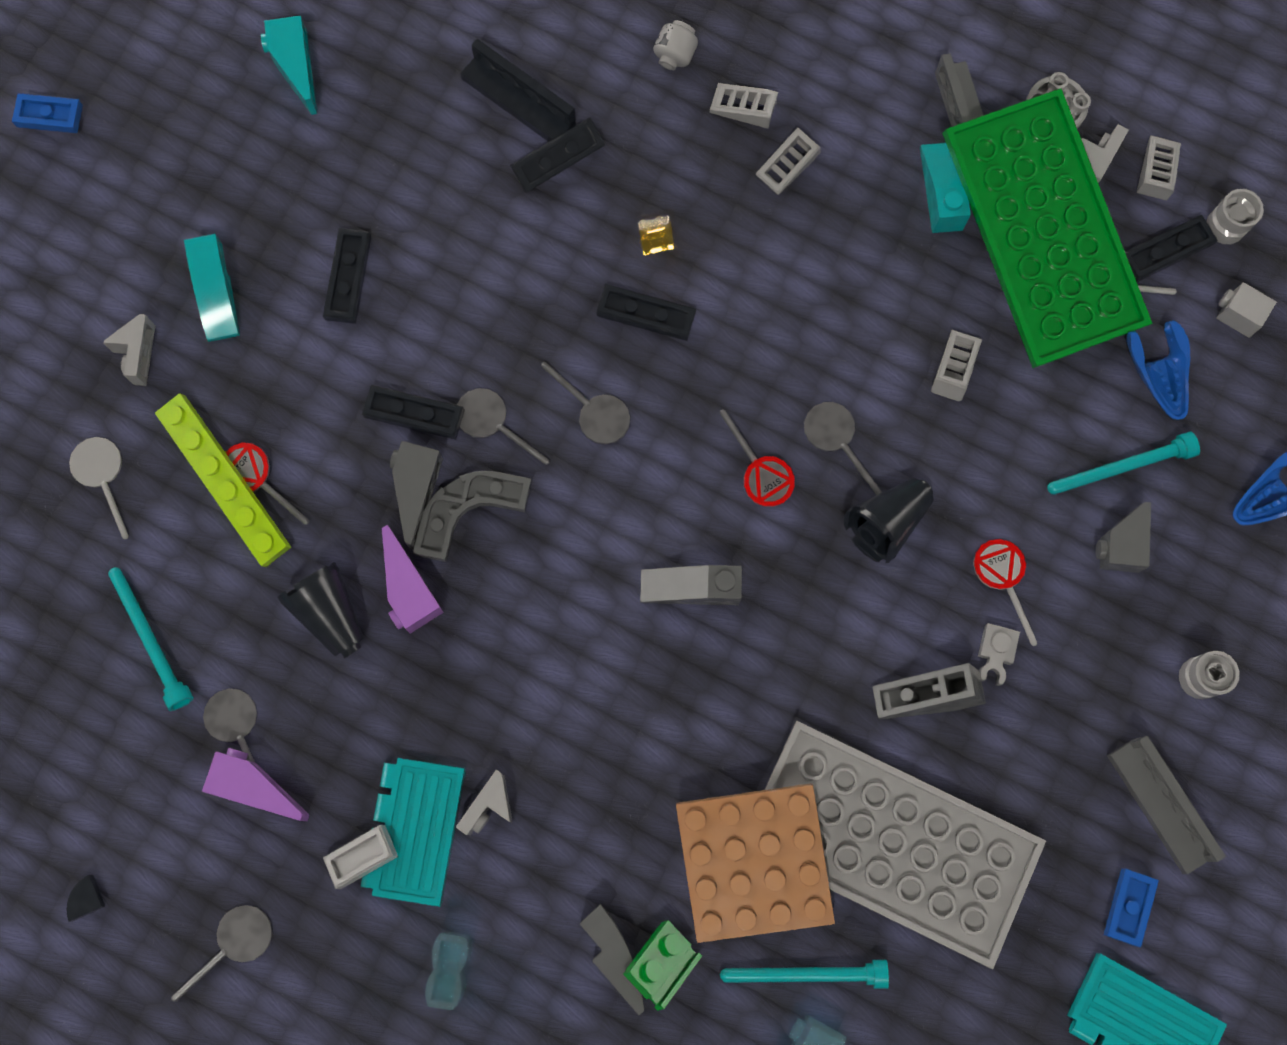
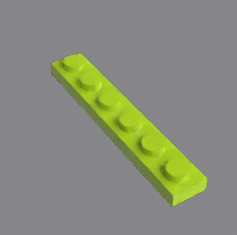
M179 393L156 411L155 414L258 563L262 567H267L292 548L187 397Z

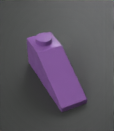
M386 525L382 528L388 602L393 609L388 614L398 630L404 627L411 634L444 612L390 527Z
M228 748L227 754L215 752L202 792L299 821H308L309 814L257 763L246 760L248 753Z

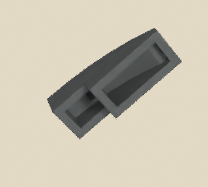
M600 904L580 922L582 928L601 949L592 961L634 1011L640 1015L644 1012L642 994L623 975L624 971L633 961V957L615 921L603 905Z

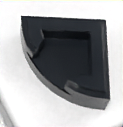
M87 875L72 889L66 908L68 922H73L105 907L94 875Z

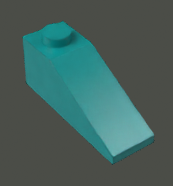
M293 16L264 20L265 33L261 34L264 52L270 53L275 66L310 114H317L308 34L302 17Z
M947 144L921 145L920 153L932 233L963 231L971 216L969 200Z

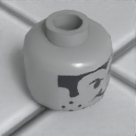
M675 20L673 23L665 24L662 27L653 47L654 53L660 59L659 64L669 70H675L676 67H686L689 65L698 46V39L694 35L695 30L690 25Z

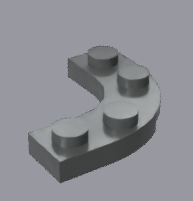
M477 471L459 476V479L451 482L444 488L441 487L431 498L423 512L413 554L419 557L447 562L453 533L459 519L469 510L479 506H495L525 513L532 484L531 478L495 471Z

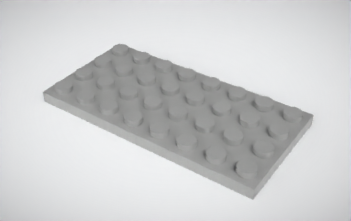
M796 721L764 790L813 783L829 889L993 969L1046 840Z

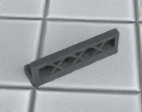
M951 53L942 55L935 71V76L951 127L984 116L967 62L954 64Z
M1148 736L1135 738L1107 755L1182 874H1189L1206 862H1219L1226 857Z

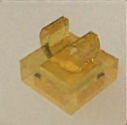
M657 216L656 219L641 220L638 223L641 249L644 255L674 249L672 227L668 216Z

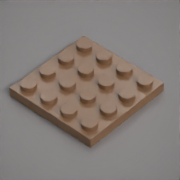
M813 783L676 803L697 943L835 924Z

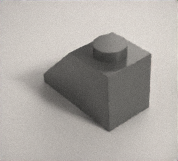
M1144 502L1106 532L1101 537V540H1098L1095 553L1096 558L1100 559V569L1139 573L1150 566L1151 502Z

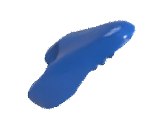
M1176 321L1166 322L1164 324V332L1170 353L1163 359L1145 363L1140 336L1136 331L1128 332L1126 342L1137 373L1162 410L1172 419H1183L1186 417L1189 408L1190 344L1184 329Z
M1287 452L1274 461L1235 506L1233 518L1238 524L1253 525L1287 516V487L1280 479L1281 470L1287 466Z

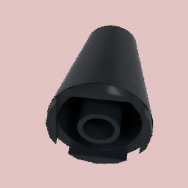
M912 478L850 508L843 517L845 529L847 531L851 527L855 534V537L851 540L864 555L878 563L882 559L886 560L885 563H889L897 556L934 501L933 490L926 481Z
M335 562L329 567L325 566L293 585L295 587L288 593L284 591L277 597L281 604L334 656L341 653L346 658L362 648L358 642L364 639L340 569Z

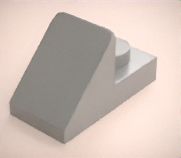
M1117 124L1111 135L1105 132L1098 145L1081 138L1098 183L1101 181L1129 131Z
M144 314L137 315L105 339L103 343L113 353L126 354L123 355L121 361L122 373L133 385L140 386L147 385L155 332L154 323Z
M495 770L457 824L456 828L464 834L470 836L473 831L478 834L490 818L486 814L489 808L512 823L505 775L498 770Z

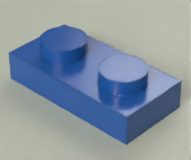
M18 93L12 123L18 128L78 133L83 104L79 99Z
M1121 869L1103 935L1141 948L1159 880L1128 869Z

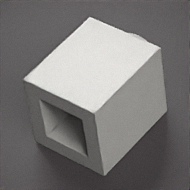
M1243 282L1234 291L1228 289L1218 304L1222 309L1216 319L1250 338L1262 328L1277 302Z

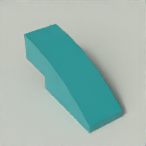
M216 234L184 240L191 281L207 341L211 342L240 336L231 279L226 270L221 241Z

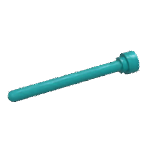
M1189 431L1177 435L1170 445L1053 481L1048 484L1047 490L1050 494H1058L1174 456L1184 460L1196 457L1200 454L1199 441L1196 435Z
M118 567L111 568L108 575L165 686L163 700L168 710L174 711L186 706L194 699L189 687L183 685L181 681H177L121 569Z
M872 960V963H865V967L724 968L720 972L721 980L726 983L866 981V985H873L874 989H888L889 987L887 960Z

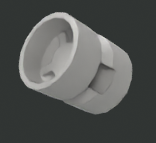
M1236 189L1231 191L1209 214L1206 221L1216 236L1217 242L1222 244L1239 242L1262 218L1264 213L1263 203L1260 197L1250 190Z
M1211 651L1190 658L1183 663L1179 670V682L1186 694L1195 699L1203 700L1229 693L1233 690L1239 681L1240 671L1237 663L1230 655L1221 651Z

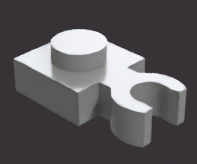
M989 623L984 626L978 657L987 659L986 665L982 666L979 670L982 681L986 680L987 672L992 670L997 675L995 685L1000 686L1005 682L1006 671L1003 668V664L1011 665L1014 662L1020 635L1019 631Z

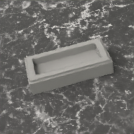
M379 825L323 857L335 889H342L397 858L398 854L386 826Z

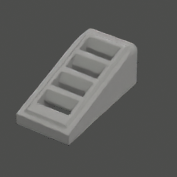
M718 83L710 113L768 129L778 92L762 88ZM724 94L730 96L727 106L721 105ZM735 98L741 99L739 107H733ZM747 101L753 102L751 109L745 108ZM759 104L764 105L763 110H757Z
M797 127L757 171L756 176L779 195L821 153V148ZM796 144L807 152L804 157L793 148ZM788 152L799 161L796 166L785 157ZM779 161L791 170L788 174L776 165ZM772 169L783 180L777 183L767 172Z
M1155 136L1149 137L1136 193L1167 201L1174 192L1181 143ZM1156 147L1171 150V153H1166L1155 149ZM1154 156L1167 159L1169 162L1155 160ZM1153 166L1167 170L1166 172L1153 169ZM1152 176L1164 178V181L1153 179Z
M951 330L931 389L932 393L956 401L962 400L967 390L982 339ZM953 345L969 349L971 353L953 348ZM950 356H951V357H954V358H957V359H960V360H963V361H966L967 363H963V362H960V361L951 359ZM946 368L962 373L963 375L946 370Z

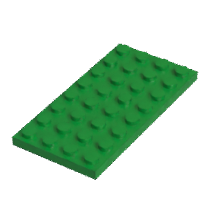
M1062 88L944 130L942 134L968 197L969 204L1032 368L1153 324Z

